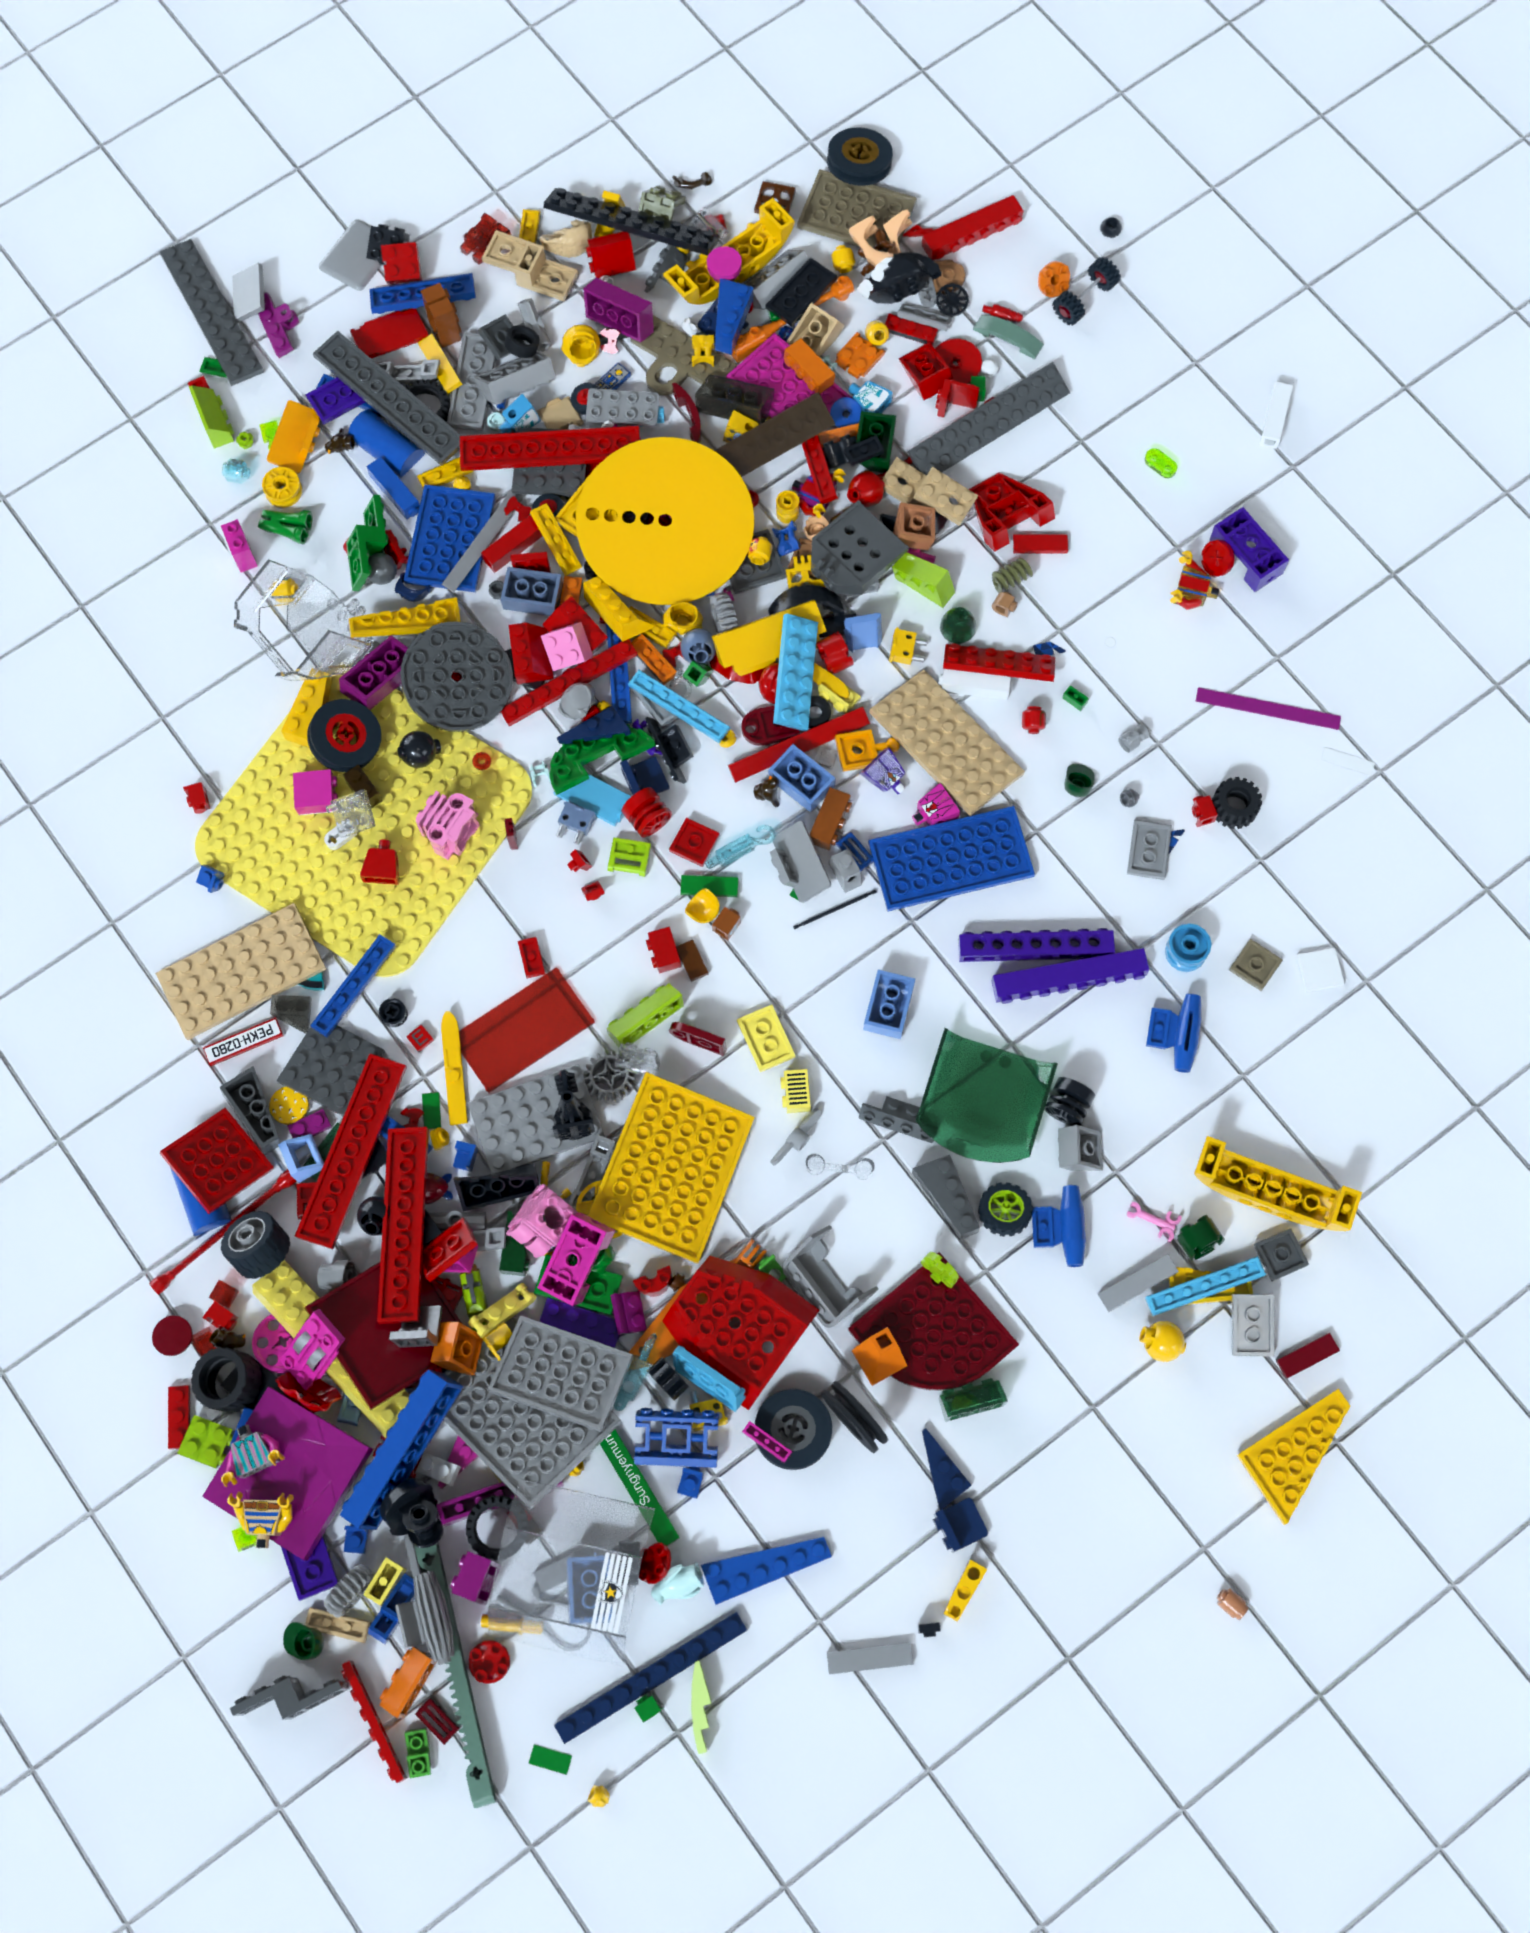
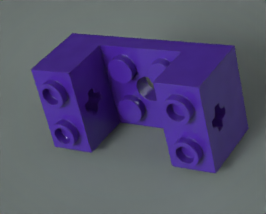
M1244 507L1214 525L1209 540L1220 539L1226 541L1231 546L1234 554L1247 568L1243 580L1254 592H1257L1284 573L1289 559ZM1252 541L1256 546L1251 548L1246 543Z

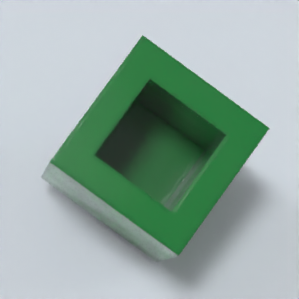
M693 660L683 674V677L698 687L704 685L714 669L707 664L697 663Z

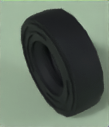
M811 696L810 708L818 707L821 709L822 714L818 718H811L809 716L808 728L825 723L831 718L830 704L820 696Z

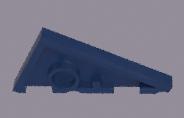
M610 706L558 736L556 739L559 744L573 743V740L584 739V741H592L601 738H613V735L625 733V736L631 734V731L614 707Z
M925 1428L922 1430L923 1442L927 1453L938 1509L942 1510L972 1485Z

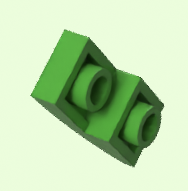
M427 1727L405 1731L409 1778L431 1775Z

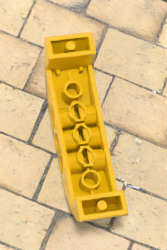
M771 198L759 207V221L723 245L734 248L741 256L742 269L734 282L743 283L768 264L782 248L794 227L795 220L774 198ZM707 257L685 272L676 264L663 273L664 278L691 304H707L715 301L719 296L720 282L717 283L707 270Z
M1209 1136L1206 1137L1194 1174L1212 1190L1242 1204L1298 1224L1332 1231L1351 1230L1362 1192L1346 1186L1334 1190L1225 1150L1226 1142Z

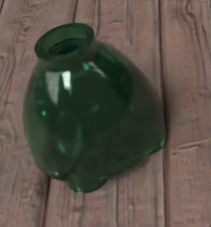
M954 607L948 610L941 619L939 628L941 634L946 640L961 645L974 636L976 631L975 617L966 608Z

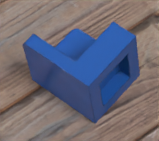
M457 1141L455 1145L457 1153L453 1167L472 1172L478 1148L474 1144Z

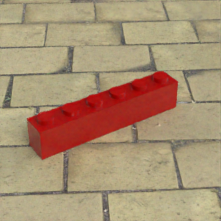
M1014 195L1009 196L922 235L921 246L930 259H941L951 252H957L962 247L970 246L976 241L986 239L990 235L1001 232L1009 226L1017 225L1022 221L1023 209Z

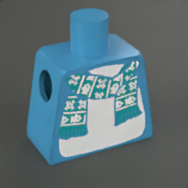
M866 381L862 387L855 383L849 387L848 392L853 395L852 399L859 403L862 411L882 414L892 403L893 392L871 381Z
M521 394L502 412L505 422L498 429L502 434L509 433L511 430L514 433H518V427L532 428L541 420L532 404Z

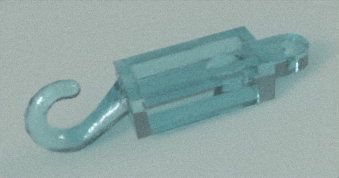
M769 825L759 826L756 831H769V838L758 839L746 834L716 850V856L705 862L706 867L711 869L719 864L721 867H724L754 851L755 845L771 844L775 839V830Z
M656 1334L649 1336L640 1356L633 1355L632 1362L614 1403L616 1410L621 1411L625 1409L629 1400H635L648 1374L647 1370L652 1366V1363L647 1361L657 1340ZM626 1381L633 1382L635 1387L633 1392L628 1393L623 1389Z

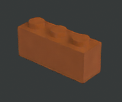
M831 787L829 788L809 834L814 845L829 851L832 845H836L839 837L837 832L843 828L846 821L844 818L845 813L850 812L853 804L850 802V794Z

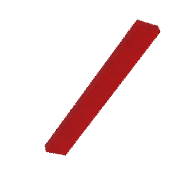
M861 706L727 766L736 783L770 768L792 744L802 752H806L834 740L835 735L850 733L870 724L864 707Z

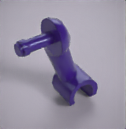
M639 719L633 722L632 727L637 730H643L647 722L644 720L639 724ZM656 746L646 750L651 756L654 753L662 755L661 750H656Z

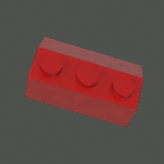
M572 596L562 603L542 624L550 632L582 622L593 654L605 645L608 639L606 634Z
M527 622L508 625L517 684L554 679L553 669L541 638L542 635L547 633V630L544 627Z

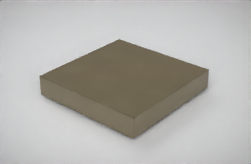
M1250 939L1229 971L1259 991H1262L1283 959Z

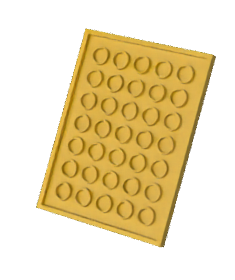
M645 1072L588 1216L617 1232L698 1264L755 1117Z

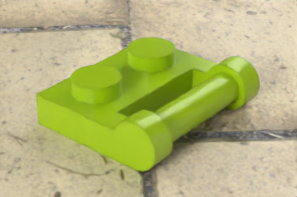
M613 837L607 870L610 872L616 870L635 873L645 877L651 843ZM617 858L641 862V865L639 867L615 863Z

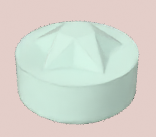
M493 412L487 418L489 428L494 431H499L498 427L505 422L504 417L499 412Z

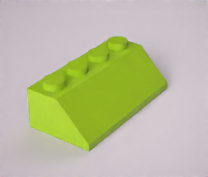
M671 984L660 986L651 997L643 998L639 1002L640 1005L628 1009L619 1020L614 1019L609 1023L608 1028H606L608 1035L621 1051L684 1007L682 994Z

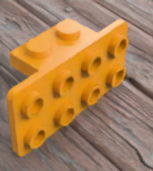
M292 400L287 401L266 458L269 463L279 467H288L297 474L301 472L308 452L312 453L315 445L312 442L313 437L317 438L321 429L317 427L320 418L314 409Z

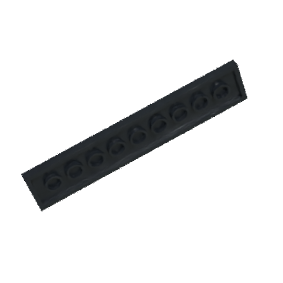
M555 188L546 198L543 208L707 256L718 242L719 235L709 230L703 231L695 226H686L678 221L665 220L661 216H651L643 211L637 212L629 207H620L612 202L599 201L595 197H585L580 193L568 192L563 188Z

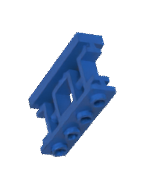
M652 1408L637 1410L635 1427H646L645 1444H635V1465L717 1468L718 1446H708V1430H718L719 1413H715L712 1410L694 1412L691 1409L676 1412L669 1408L661 1409V1411H653ZM651 1421H663L662 1432H651ZM692 1422L704 1423L703 1434L692 1433ZM667 1428L687 1429V1444H667ZM650 1440H662V1451L650 1450ZM691 1442H703V1452H691Z

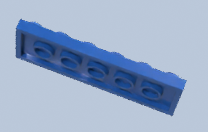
M473 274L369 289L372 314H383L389 311H401L408 308L416 309L424 306L420 290L437 283H441L443 289H447L450 295V302L471 300L476 298Z

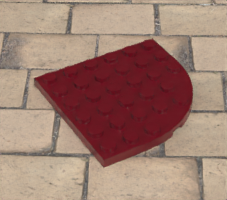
M940 1252L937 1253L938 1255L943 1257L940 1261L946 1264L948 1261L944 1258V1256ZM922 1266L847 1330L861 1344L872 1335L886 1327L889 1328L907 1364V1367L891 1375L897 1381L924 1390L942 1391L959 1388L981 1378L1016 1349L1019 1343L960 1275L953 1287L949 1288L943 1282L936 1283L930 1277L932 1273Z

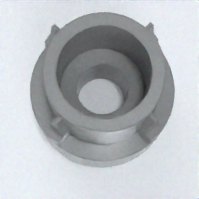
M337 1260L334 1264H322L317 1274L319 1289L332 1291L357 1276L356 1266L352 1260Z

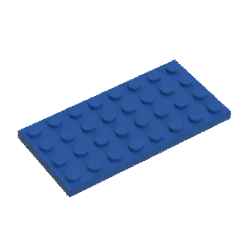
M1014 806L868 840L887 912L1035 876Z

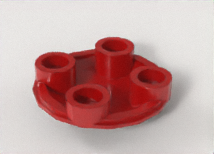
M655 1543L648 1547V1549L643 1548L640 1551V1580L648 1584H656L667 1575L672 1559L667 1545Z
M486 1640L477 1644L470 1651L468 1659L469 1670L478 1682L485 1684L496 1683L508 1673L510 1655L506 1647L500 1642Z

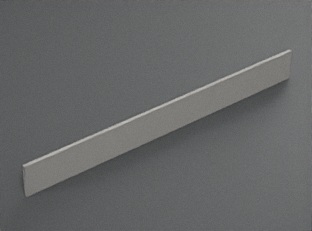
M512 489L444 580L442 583L444 587L453 593L456 591L482 555L481 552L489 546L513 513L512 511L509 515H505L504 508L508 500L515 496L517 501L521 502L526 494H512Z

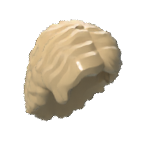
M575 219L571 221L574 227L557 230L553 235H542L539 240L546 251L555 255L558 254L568 258L580 256L586 252L585 247H588L587 239L592 238L590 222Z

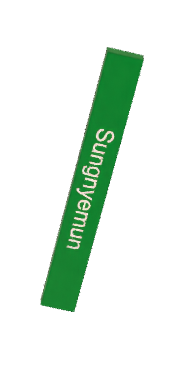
M613 1430L600 1445L657 1542L669 1546L680 1539L639 1468L634 1464L633 1458L616 1430Z

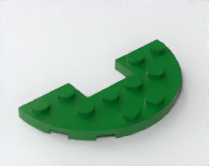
M626 724L631 731V734L625 736V733L613 735V738H601L592 741L580 739L573 740V743L562 744L558 752L554 753L550 763L549 776L553 791L558 795L588 780L589 775L583 766L614 750L621 761H625L656 746L655 741L643 730H637Z

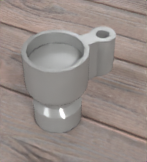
M1139 725L1134 729V732L1127 731L1118 738L1119 744L1124 751L1130 753L1140 745V740L1143 741L1149 737V732L1145 726Z

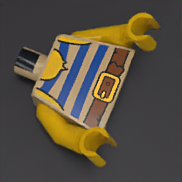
M242 1492L237 1493V1499L230 1493L227 1502L233 1506L237 1519L247 1535H257L256 1548H269L270 1536H280L292 1521V1505L290 1503L294 1497L291 1494L287 1497V1500L284 1498V1493H282L277 1500H243V1502H240L243 1497Z

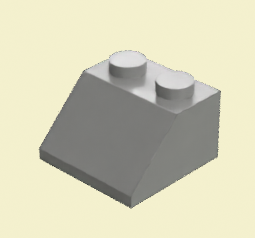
M1079 1125L1058 1129V1160L1060 1168L1071 1171L1103 1170L1102 1133L1100 1131Z

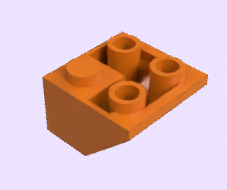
M888 1327L872 1335L851 1350L871 1386L907 1367L901 1350Z

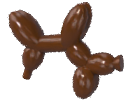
M878 228L875 232L877 244L873 249L880 251L881 249L893 248L894 244H890L886 240L885 233ZM859 249L857 251L858 255L866 259L862 249ZM868 261V264L860 272L864 277L865 274H869L875 269L874 265Z

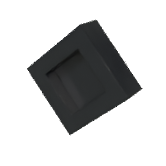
M940 1622L917 1625L918 1634H923L924 1638L935 1637L936 1632L941 1631Z

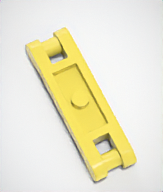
M520 1283L509 1294L479 1315L473 1316L468 1321V1325L471 1328H475L477 1334L483 1338L499 1325L507 1322L531 1305L537 1296L533 1292H529L527 1290L528 1287L524 1283ZM522 1295L524 1299L520 1300L518 1297Z

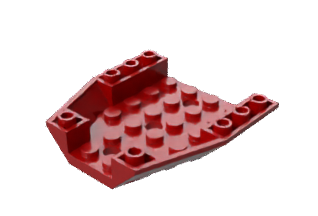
M709 1256L674 1301L662 1322L679 1346H683L686 1351L739 1386L740 1389H745L743 1395L746 1398L741 1405L749 1411L820 1310L771 1274ZM700 1293H704L708 1297V1301L703 1305L696 1302V1296ZM733 1317H737L741 1321V1325L737 1329H732L729 1326V1320ZM770 1341L773 1343L774 1350L771 1353H765L762 1350L764 1342Z

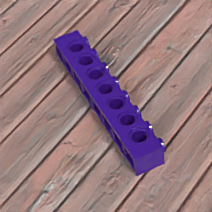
M1100 928L1096 931H1089V929H1079L1077 931L1061 929L1058 932H1051L1050 930H1040L1039 932L1023 930L1020 933H1012V931H1002L1001 933L985 931L981 934L964 932L959 934L958 938L959 962L1086 959L1114 954V931ZM1095 940L1097 941L1098 945L1093 946L1089 943V941ZM1036 941L1040 943L1041 946L1034 947L1031 943ZM1057 941L1060 946L1054 947L1050 942ZM1070 941H1077L1079 946H1072ZM1018 942L1022 947L1015 948L1012 943ZM980 943L983 945V948L977 949L974 947V944ZM993 943H1000L1002 948H995Z

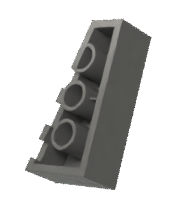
M254 1066L220 1086V1090L265 1156L278 1148V1144L281 1142Z
M947 1155L914 1167L912 1175L931 1198L933 1204L941 1212L958 1239L960 1240L978 1233L979 1225L951 1156Z

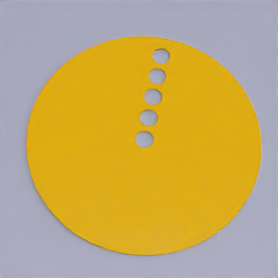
M656 437L639 440L616 450L595 468L587 479L578 500L576 530L579 545L586 561L605 584L618 593L636 601L655 605H672L677 602H691L700 599L723 586L736 573L745 560L753 538L754 511L746 484L736 469L720 454L707 446L687 439ZM590 508H596L599 511V517L595 520H590L586 517V511ZM610 509L615 510L618 515L617 519L612 522L604 518V513ZM626 511H631L635 514L636 518L634 522L626 523L623 521L622 515ZM650 513L653 515L654 520L651 524L645 525L640 520L641 515ZM667 514L672 518L669 526L665 527L659 524L658 519L661 515Z

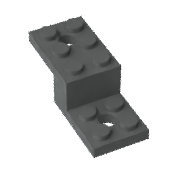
M282 1676L273 1681L275 1685L263 1686L255 1690V1695L252 1697L244 1696L234 1701L235 1705L230 1707V1711L233 1716H243L275 1700L282 1719H293L349 1690V1686L345 1681L333 1679L323 1684V1689H314L304 1694L298 1678Z

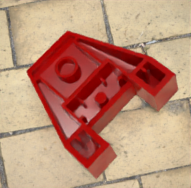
M997 473L969 489L978 495L973 503L984 542L994 552L1010 544L1008 529L1022 521L1031 518L1041 527L1055 519L1054 504L1044 493L1001 473Z

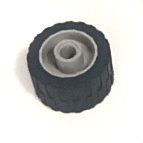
M263 1211L250 1212L237 1219L229 1226L221 1241L223 1256L240 1275L248 1279L263 1277L271 1273L284 1261L290 1247V1238L268 1212Z

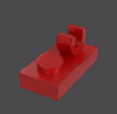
M391 529L385 530V533L388 535V544L385 545L383 550L395 560L397 570H399L403 563L408 562L409 556H404L407 549H400L398 540Z

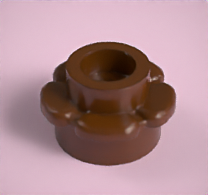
M676 1273L673 1276L669 1285L673 1292L686 1284L684 1274Z

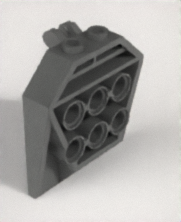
M858 500L812 538L811 572L816 578H820L828 590H832L836 594L862 595L909 550V546L905 545Z

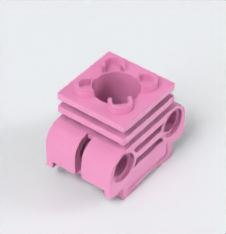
M436 791L434 795L428 798L426 807L416 817V823L421 835L424 837L427 835L434 852L447 860L450 859L453 853L458 856L462 854L467 840L475 834L480 826L476 820L478 813L474 811L472 806L474 800L463 794L455 793L447 800L445 795L442 794L441 796Z
M545 1184L537 1186L533 1193L527 1196L520 1210L508 1225L509 1229L506 1234L512 1236L520 1244L526 1243L524 1247L533 1253L535 1258L542 1257L552 1246H557L570 1215L579 1212Z

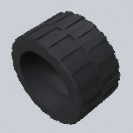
M227 1347L211 1349L206 1354L204 1353L195 1364L191 1379L192 1391L197 1401L205 1407L228 1413L239 1412L245 1407H249L260 1392V1386L262 1385L260 1366L252 1356L245 1352ZM233 1361L237 1367L238 1381L234 1390L227 1397L221 1399L216 1391V1377L225 1364Z

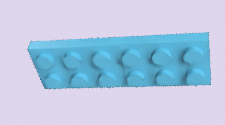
M788 613L783 615L773 723L806 731L809 727L818 622Z

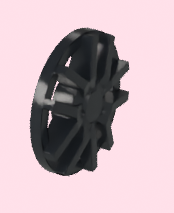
M958 284L944 285L936 296L938 309L950 317L962 314L969 303L966 290ZM953 287L952 292H950L947 288ZM955 288L959 289L957 294L954 293ZM961 291L963 292L965 297L959 296ZM959 300H966V302L961 303Z

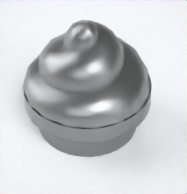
M1125 789L1120 794V802L1124 807L1130 808L1137 804L1139 794L1133 789Z

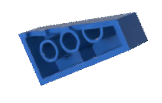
M720 278L715 334L716 351L732 355L753 302L754 287Z

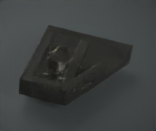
M272 995L270 1014L306 1034L309 1030L312 998L310 996Z

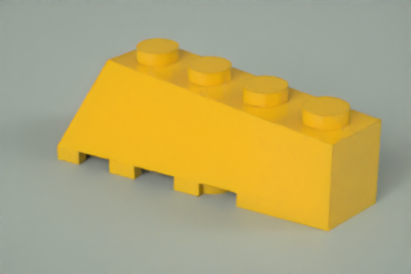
M598 576L583 582L584 599L622 641H626L654 628L652 623L629 609Z

